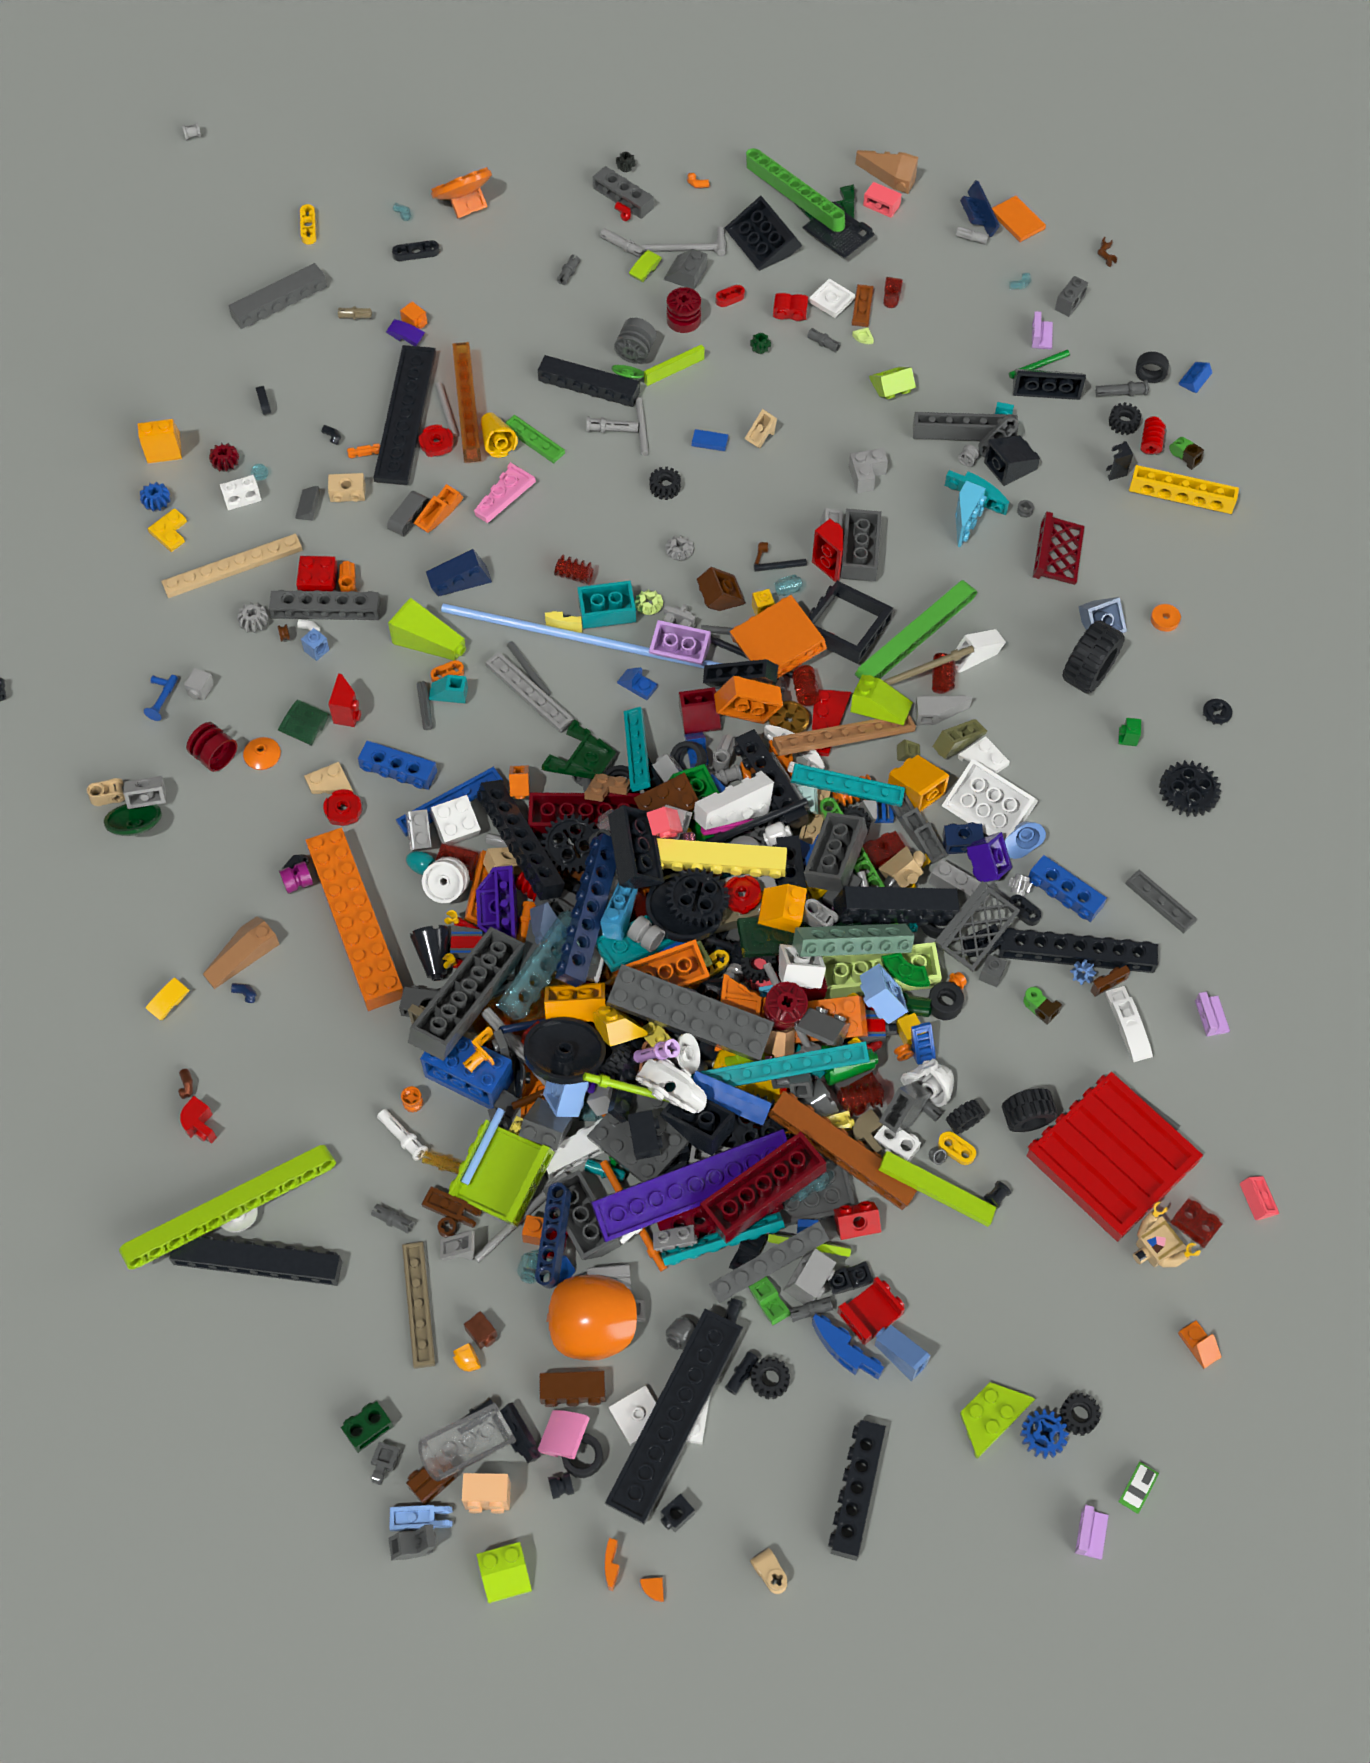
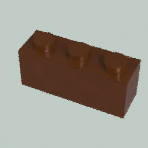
M604 1371L540 1373V1403L545 1404V1407H556L558 1404L565 1403L567 1406H578L579 1403L597 1406L601 1402H605Z

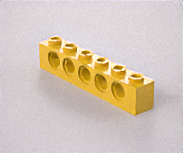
M1136 465L1129 491L1232 514L1239 488Z

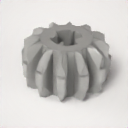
M251 602L248 606L244 604V609H239L237 620L240 627L245 629L247 633L250 630L255 633L257 629L262 631V626H267L269 616L264 606H261L259 603L253 605Z

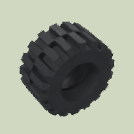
M1033 1088L1018 1092L1006 1099L1001 1106L1008 1128L1012 1132L1037 1130L1050 1124L1058 1116L1051 1092L1044 1088Z

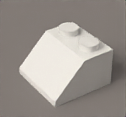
M780 944L779 977L781 982L796 983L800 987L808 989L821 988L826 970L822 956L800 957L793 945Z

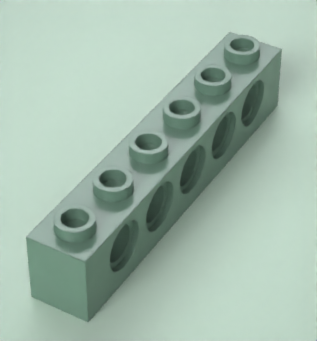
M907 924L795 928L793 946L800 957L911 953L915 935Z

